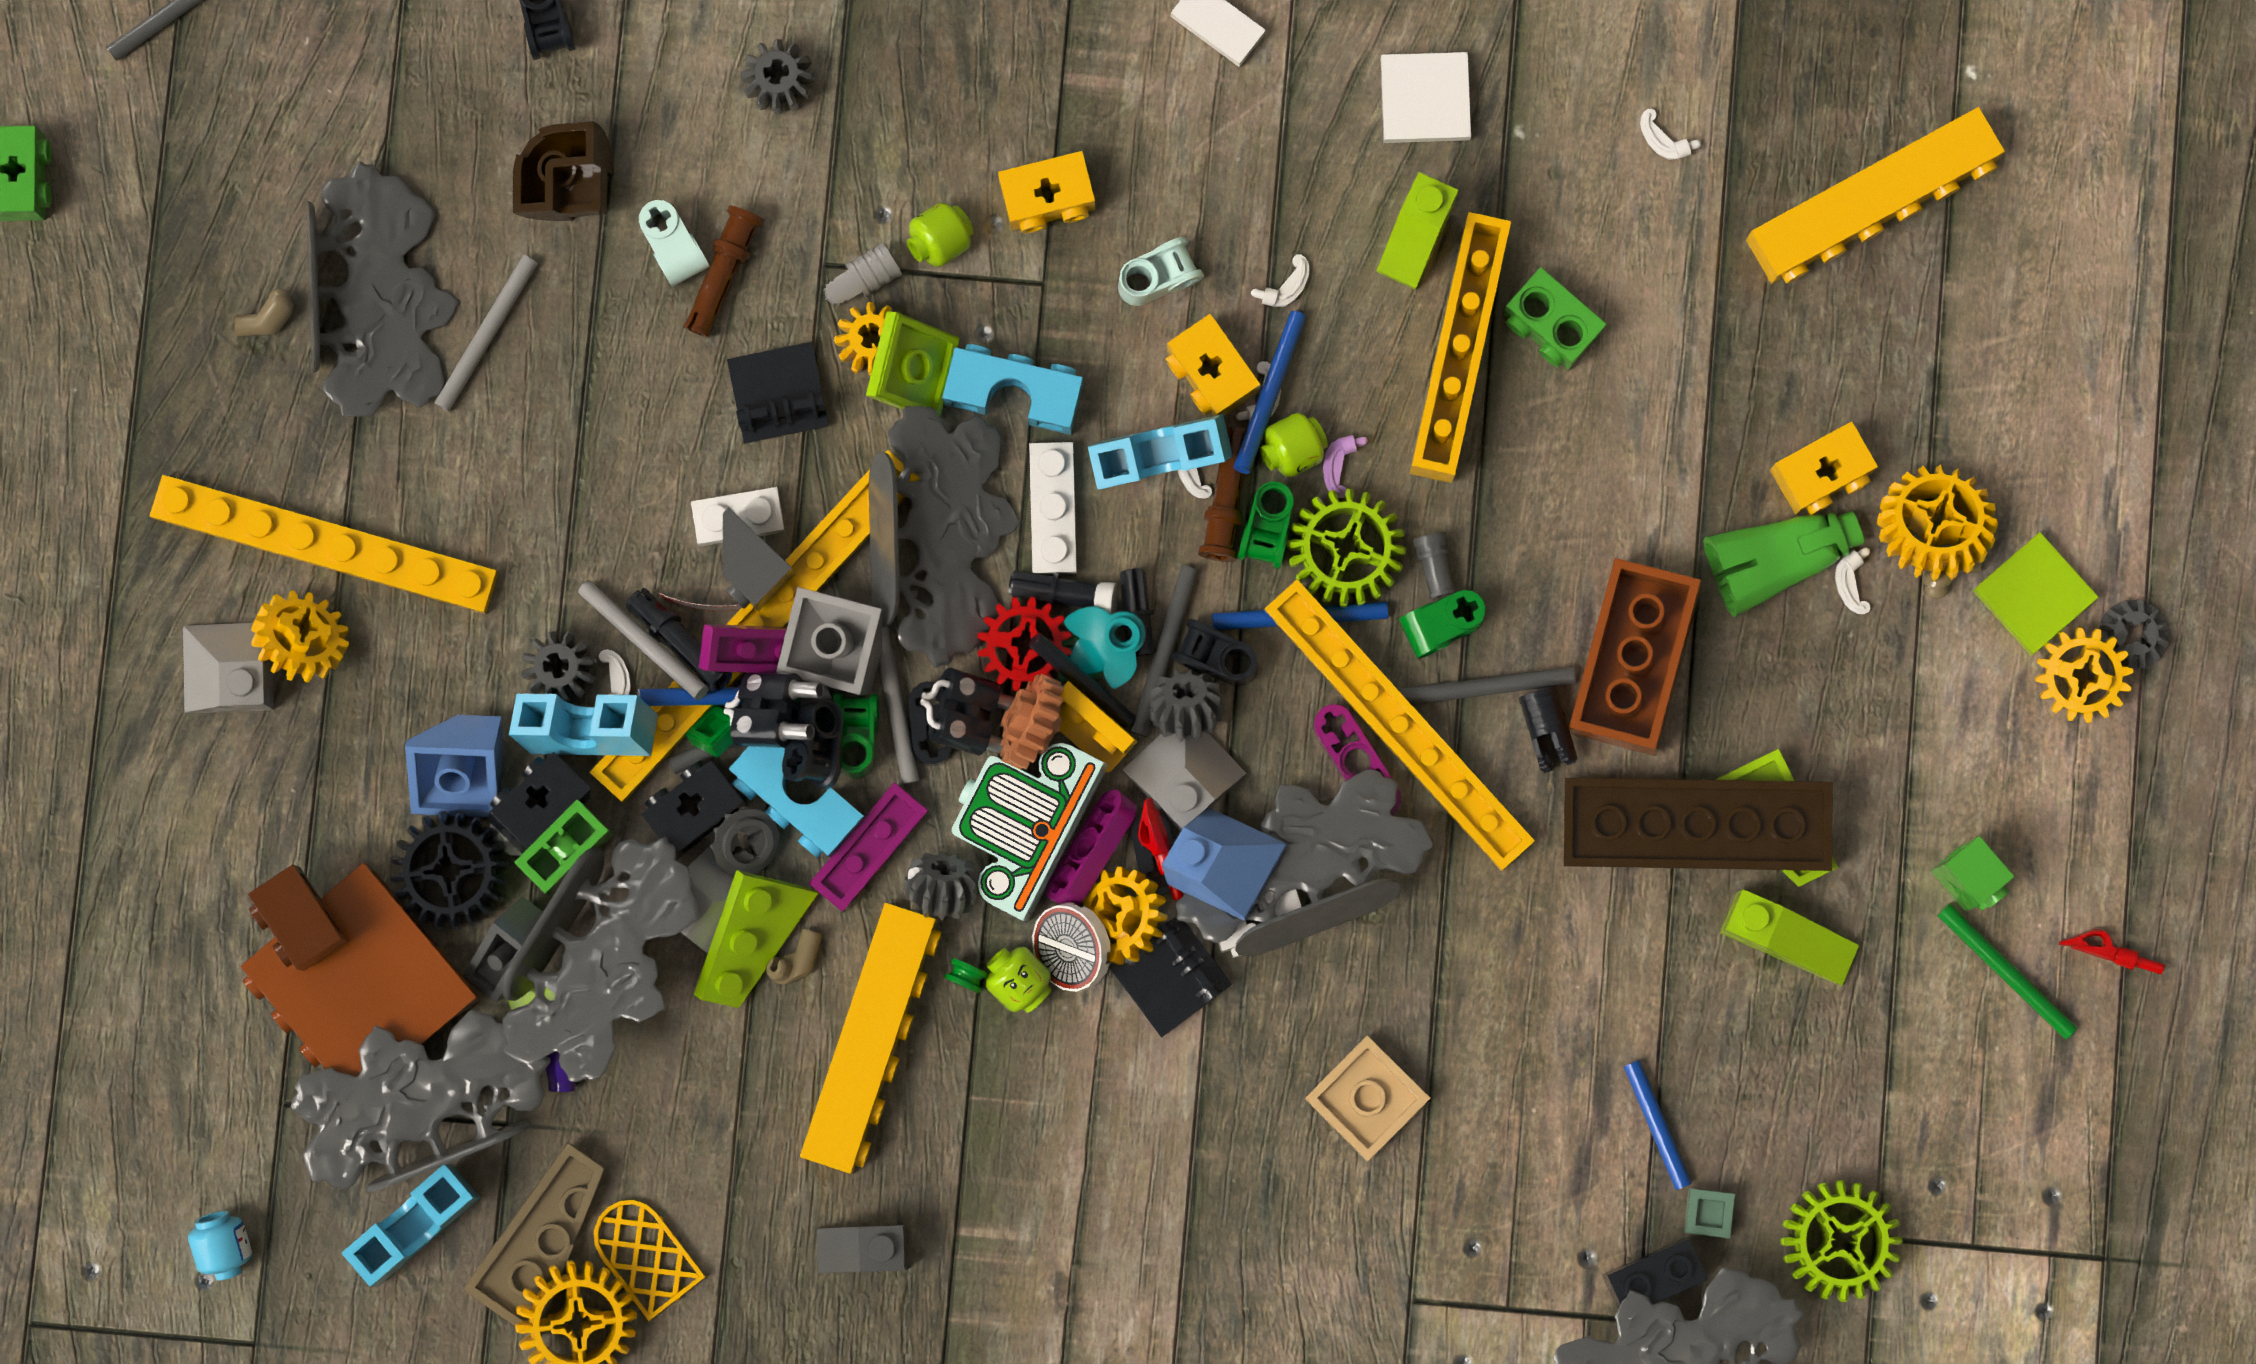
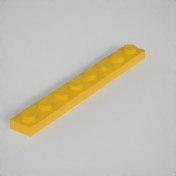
M166 475L161 477L149 515L151 518L483 614L487 613L499 574L494 569Z
M1298 579L1264 609L1501 871L1535 841Z

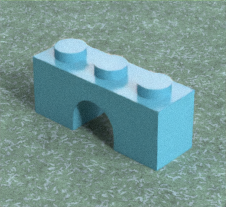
M967 344L965 350L955 347L943 393L945 406L987 415L992 396L1001 388L1014 386L1024 390L1031 399L1028 415L1030 426L1069 435L1072 434L1083 389V377L1076 376L1075 369L1059 364H1051L1050 369L1033 366V359L1016 354H1009L1008 360L991 356L992 350L974 344Z
M1223 414L1098 441L1088 446L1098 490L1140 481L1143 478L1181 469L1185 471L1217 464L1233 457Z
M517 694L509 735L530 754H552L555 752L560 755L651 756L658 714L638 695H597L595 707H581L564 701L557 694Z
M747 747L729 768L736 776V779L731 784L749 800H752L756 795L763 799L769 805L765 813L783 829L791 824L803 835L798 842L816 858L822 853L831 858L863 820L864 816L832 788H829L820 799L811 804L795 803L787 795V779L782 772L785 748Z
M444 1164L410 1193L411 1197L401 1207L380 1223H375L342 1252V1255L370 1287H377L385 1282L481 1198L452 1164Z

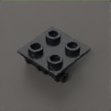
M813 342L727 359L737 407L736 414L744 444L829 427Z
M1177 916L1158 928L1164 933L1162 938L1152 936L1149 940L1154 949L1152 952L1139 949V961L1134 962L1125 957L1123 965L1113 963L1109 966L1110 970L1161 1038L1232 985L1186 922L1177 920Z

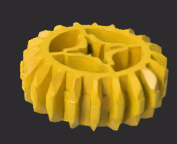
M1940 464L1936 467L1934 474H1930L1922 466L1918 469L1916 477L1906 472L1902 476L1900 483L1894 482L1891 484L1888 490L1889 496H1885L1881 500L1880 509L1882 512L1878 514L1877 524L1878 527L1882 528L1879 534L1880 543H1889L1886 550L1888 557L1901 556L1898 563L1900 570L1911 564L1915 566L1914 575L1916 578L1922 575L1923 570L1930 571V576L1934 582L1939 579L1941 571H1944L1952 581L1957 577L1959 569L1969 574L1974 568V562L1981 564L1986 559V550L1991 549L1995 542L1993 533L1997 530L1998 521L1993 518L1996 511L1995 503L1986 502L1988 498L1987 488L1974 490L1976 485L1975 476L1963 481L1960 479L1961 472L1959 468L1954 470L1952 475H1946ZM1924 499H1935L1934 501L1929 502L1922 501ZM1953 504L1957 506L1966 516H1963L1960 513H1958L1954 509ZM1943 512L1941 525H1938L1936 532L1932 534L1934 520L1937 521L1939 513ZM1908 529L1916 532L1921 537V541L1916 539ZM1943 544L1954 545V546H1951V547H1943V548H1942V547H1939L1940 545H1943Z
M573 1260L566 1262L567 1275L561 1276L556 1265L550 1266L549 1272L553 1280L546 1283L541 1275L537 1274L534 1277V1281L541 1290L535 1293L531 1289L525 1288L522 1292L523 1296L532 1302V1305H518L516 1307L518 1315L529 1318L528 1321H521L515 1324L517 1333H530L529 1336L519 1342L521 1350H529L536 1347L528 1357L531 1364H538L546 1358L544 1364H599L603 1360H606L608 1364H618L615 1357L611 1354L614 1349L622 1354H627L630 1350L624 1342L620 1341V1337L632 1338L636 1334L634 1328L623 1325V1322L633 1321L637 1318L635 1310H622V1307L633 1301L632 1295L628 1292L616 1296L624 1285L623 1281L620 1278H616L606 1285L605 1283L610 1275L609 1269L602 1267L597 1275L593 1277V1263L590 1261H585L581 1274H577L576 1265ZM580 1286L594 1289L605 1296L609 1301L611 1310L601 1311L599 1308L589 1309L585 1307L580 1295ZM566 1289L563 1308L556 1313L547 1314V1318H540L547 1302L555 1294ZM574 1301L582 1318L589 1317L587 1321H583L579 1325L580 1330L577 1331L578 1342L570 1325L563 1326L566 1321L572 1320ZM611 1324L605 1340L596 1349L586 1353L589 1335L594 1330L605 1328V1325ZM551 1331L552 1334L567 1336L572 1356L557 1353L549 1348L542 1340L540 1333Z

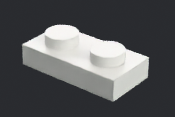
M777 487L691 501L699 547L723 543V512L728 507L758 536L785 532Z

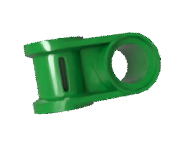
M1271 481L1263 484L1257 490L1249 522L1247 521L1238 560L1244 561L1248 557L1272 563L1273 568L1280 570L1289 535L1287 530L1294 499L1291 490L1285 484ZM1270 492H1277L1285 498L1286 507L1278 514L1267 513L1262 508V498ZM1254 543H1258V544L1270 546V547H1273V548H1268V547L1256 545V544H1254Z
M1462 590L1435 603L1419 607L1398 620L1416 658L1421 659L1449 646L1453 641L1480 628L1484 621L1486 608L1484 601L1477 593L1470 590ZM1464 602L1467 607H1476L1472 615L1473 621L1467 622L1464 617L1455 618L1454 615L1458 612V603Z
M834 693L833 702L841 709L844 721L841 738V773L848 778H863L870 774L876 761L879 694H871L869 698L843 697L841 693ZM859 746L867 752L865 761L855 767L846 765L843 762L845 751L850 747Z

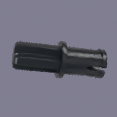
M1139 568L1127 569L1120 573L1123 611L1136 614L1143 621L1146 629L1145 641L1140 649L1136 651V657L1144 656V654L1153 655L1155 654V649L1153 648L1150 616L1154 615V610L1149 609L1146 572L1144 569ZM1125 625L1126 640L1132 637V631Z
M1016 570L1010 576L1008 590L1009 594L1013 597L1025 599L1035 597L1037 601L1049 602L1052 607L1055 604L1084 608L1094 606L1097 583L1059 578V573L1054 572L1053 576Z

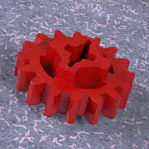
M1017 597L1012 598V609L1006 610L1000 604L996 605L995 608L999 617L995 620L985 616L983 622L990 630L988 633L982 632L977 634V639L987 642L986 648L977 651L978 657H989L991 661L984 668L985 673L997 670L1000 673L996 682L999 686L1007 678L1013 680L1012 686L1015 692H1018L1022 682H1033L1037 674L1040 676L1044 674L1052 678L1049 672L1052 669L1056 670L1047 663L1040 670L1027 674L1028 664L1040 656L1033 649L1028 650L1027 656H1024L1023 664L1019 665L1020 655H1018V648L1012 646L1011 642L1012 639H1020L1025 631L1026 624L1030 625V641L1038 634L1035 628L1038 618L1050 629L1054 642H1050L1067 656H1070L1072 651L1062 647V641L1069 639L1071 632H1060L1058 629L1065 618L1061 615L1052 619L1049 616L1052 605L1049 603L1041 610L1036 609L1035 597H1030L1027 607H1021ZM1022 615L1018 627L1009 633L998 631L1004 622L1012 617ZM994 647L1008 652L1013 660L1011 671L1001 664Z

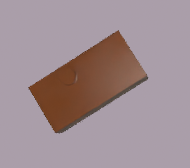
M1617 558L1614 559L1569 725L1571 735L1657 756L1701 592V579Z

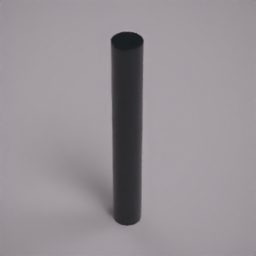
M1038 633L1031 639L1029 643L1031 649L1119 725L1127 728L1132 724L1136 717L1135 714L1044 635Z

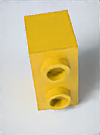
M1082 151L998 172L1011 231L1021 229V233H1033L1046 228V222L1062 218L1064 223L1077 222L1089 217L1088 212L1096 210L1095 199ZM1050 187V191L1054 194L1053 202L1046 203L1044 197H1041L1043 188Z
M1208 314L1167 343V352L1170 355L1165 358L1167 365L1178 380L1186 377L1195 390L1190 396L1204 416L1209 412L1213 416L1219 414L1225 416L1259 393V381L1211 314ZM1206 361L1210 366L1218 364V377L1214 379L1210 374L1202 376V363Z
M1851 421L1776 462L1770 469V472L1795 515L1806 509L1812 515L1833 504L1834 502L1830 496L1844 488L1848 495L1870 484L1872 481L1868 475L1872 474L1878 466ZM1821 465L1824 468L1832 466L1835 470V473L1830 478L1828 476L1819 478L1816 472L1821 468Z

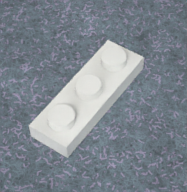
M1073 442L1029 443L1032 571L1035 574L1054 575V572L1059 573V575L1077 574Z

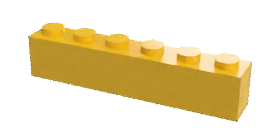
M1977 107L1755 228L1750 232L1746 241L1771 285L1781 279H1784L1785 283L1789 284L1809 272L1807 265L1819 258L1825 264L1845 253L1847 249L1844 245L1859 237L1861 242L1864 243L1879 235L1885 230L1882 224L1894 217H1897L1899 222H1902L1914 216L1923 209L1920 203L1934 196L1938 202L1949 197L1960 189L1958 182L1972 175L1974 180L1977 181L1989 175L1998 168L1995 162L1999 160L2005 151L1982 111Z
M1468 212L1409 474L1448 483L1453 482L1511 221Z
M884 903L800 1154L801 1158L849 1174L854 1173L856 1166L864 1168L872 1144L865 1141V1137L870 1124L878 1126L886 1100L879 1098L884 1081L892 1083L900 1058L893 1056L898 1039L906 1041L914 1016L907 1014L912 997L920 999L925 987L928 973L922 972L921 969L926 954L934 957L939 945L942 931L935 929L936 919L931 917L925 918L922 914Z

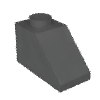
M728 507L723 512V576L730 584L726 592L743 609L751 604L759 612L795 575V572L787 562Z
M521 896L493 922L462 976L497 1003L503 997V982L512 961L543 912L525 897Z
M906 1225L817 1228L818 1273L907 1270Z

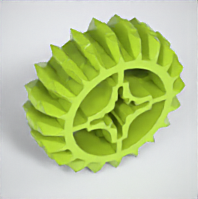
M1346 489L1345 502L1338 501L1335 490L1329 491L1328 501L1330 505L1325 506L1319 497H1315L1312 499V505L1317 513L1314 515L1309 510L1302 508L1299 516L1307 525L1293 523L1290 531L1302 537V540L1293 539L1288 541L1287 549L1301 552L1300 555L1289 559L1290 567L1304 565L1305 569L1296 575V580L1298 579L1301 583L1311 577L1313 582L1310 584L1308 592L1312 596L1316 594L1320 586L1326 589L1322 600L1325 604L1330 603L1333 593L1340 594L1339 605L1344 608L1348 604V594L1355 595L1358 606L1365 604L1363 592L1365 590H1368L1374 599H1378L1381 597V591L1376 583L1379 581L1385 587L1391 588L1394 580L1386 571L1400 573L1403 568L1400 562L1391 559V557L1404 556L1406 553V547L1392 544V542L1404 537V530L1395 529L1389 531L1388 527L1397 521V515L1392 513L1382 519L1380 514L1383 512L1386 503L1380 500L1373 509L1369 508L1367 505L1371 494L1368 492L1363 493L1360 503L1353 502V489ZM1352 515L1349 524L1342 531L1331 532L1325 530V532L1316 529L1322 522L1331 517ZM1364 520L1370 523L1380 536L1383 555L1373 551L1374 548L1365 544L1361 539L1360 531ZM1355 529L1352 539L1354 541L1353 548H1358L1359 552H1350L1348 557L1344 559L1342 566L1338 567L1341 557L1339 555L1340 548L1335 549L1334 545L1335 543L1343 544L1345 539L1349 538L1351 530ZM1310 542L1320 545V549L1327 551L1332 557L1333 565L1329 576H1326L1316 566L1311 555ZM1362 564L1367 566L1370 564L1377 567L1373 573L1361 580L1354 582L1341 581L1344 572L1351 565Z
M1843 1180L1835 1181L1833 1195H1831L1826 1183H1820L1817 1185L1820 1199L1817 1200L1810 1191H1804L1801 1196L1808 1207L1804 1209L1795 1203L1789 1207L1791 1212L1797 1215L1799 1219L1797 1222L1792 1220H1783L1782 1222L1784 1228L1794 1230V1238L1782 1237L1780 1238V1244L1784 1246L1794 1245L1795 1249L1794 1253L1783 1256L1784 1263L1799 1261L1800 1266L1793 1270L1791 1276L1794 1279H1799L1808 1274L1810 1277L1804 1285V1289L1808 1292H1812L1821 1283L1820 1298L1828 1300L1832 1295L1834 1287H1836V1295L1840 1302L1847 1301L1850 1287L1857 1299L1865 1298L1863 1283H1866L1873 1291L1881 1289L1880 1282L1875 1277L1876 1273L1885 1278L1893 1276V1272L1883 1265L1885 1260L1890 1262L1900 1261V1255L1888 1252L1889 1244L1899 1245L1903 1242L1900 1236L1888 1235V1229L1896 1228L1900 1225L1899 1220H1883L1882 1216L1890 1211L1891 1205L1883 1203L1874 1208L1873 1204L1879 1195L1875 1190L1869 1191L1861 1199V1183H1853L1849 1195L1846 1194V1185ZM1836 1203H1844L1859 1209L1865 1215L1858 1220L1844 1225L1834 1216H1831L1825 1207ZM1815 1217L1818 1221L1817 1225L1822 1231L1823 1239L1821 1244L1814 1250V1253L1809 1256L1806 1237L1809 1225ZM1873 1226L1876 1239L1875 1251L1871 1261L1867 1264L1860 1250V1242L1862 1237L1869 1231V1228ZM1833 1229L1838 1233L1854 1231L1850 1234L1851 1241L1847 1242L1850 1244L1849 1253L1844 1249L1829 1250L1833 1247L1831 1241L1836 1240L1832 1238ZM1839 1257L1848 1266H1852L1857 1274L1852 1277L1837 1279L1826 1275L1818 1267L1824 1262H1829L1831 1259Z

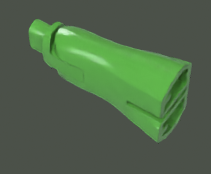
M1853 511L1839 516H1836L1833 512L1828 513L1826 517L1819 514L1798 516L1767 525L1707 536L1703 542L1705 555L1725 607L1732 617H1736L1799 582L1832 566L1840 556L1849 555V549L1864 544L1865 540L1856 515Z

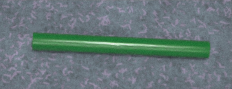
M1948 903L1937 914L1941 921L2065 1040L2077 1030L2078 1027L1953 906Z

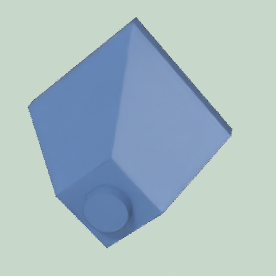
M456 715L406 740L405 751L411 814L439 815V812L446 811L449 813V816H456L457 812L460 811L466 813L467 817L489 818V812L493 809L490 806V802L502 788L504 747L501 716Z
M1208 807L1183 827L1165 858L1162 867L1167 885L1246 921L1284 854L1287 844Z

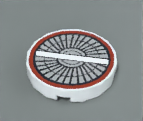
M1065 902L1045 910L1037 919L1032 934L1033 953L1049 969L1051 974L1050 982L1062 990L1077 992L1099 983L1107 973L1109 963L1106 964L1107 953L1111 952L1110 939L1104 924L1092 910L1085 906L1080 908L1077 905H1073L1074 903Z

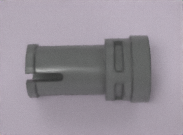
M1446 532L1412 539L1417 559L1422 562L1429 599L1457 592L1454 587L1447 557L1450 551L1448 549Z

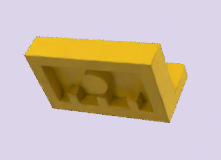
M1068 681L1064 685V690L1060 696L1063 698V702L1060 705L1059 717L1063 719L1059 731L1083 752L1109 764L1105 772L1110 773L1138 741Z

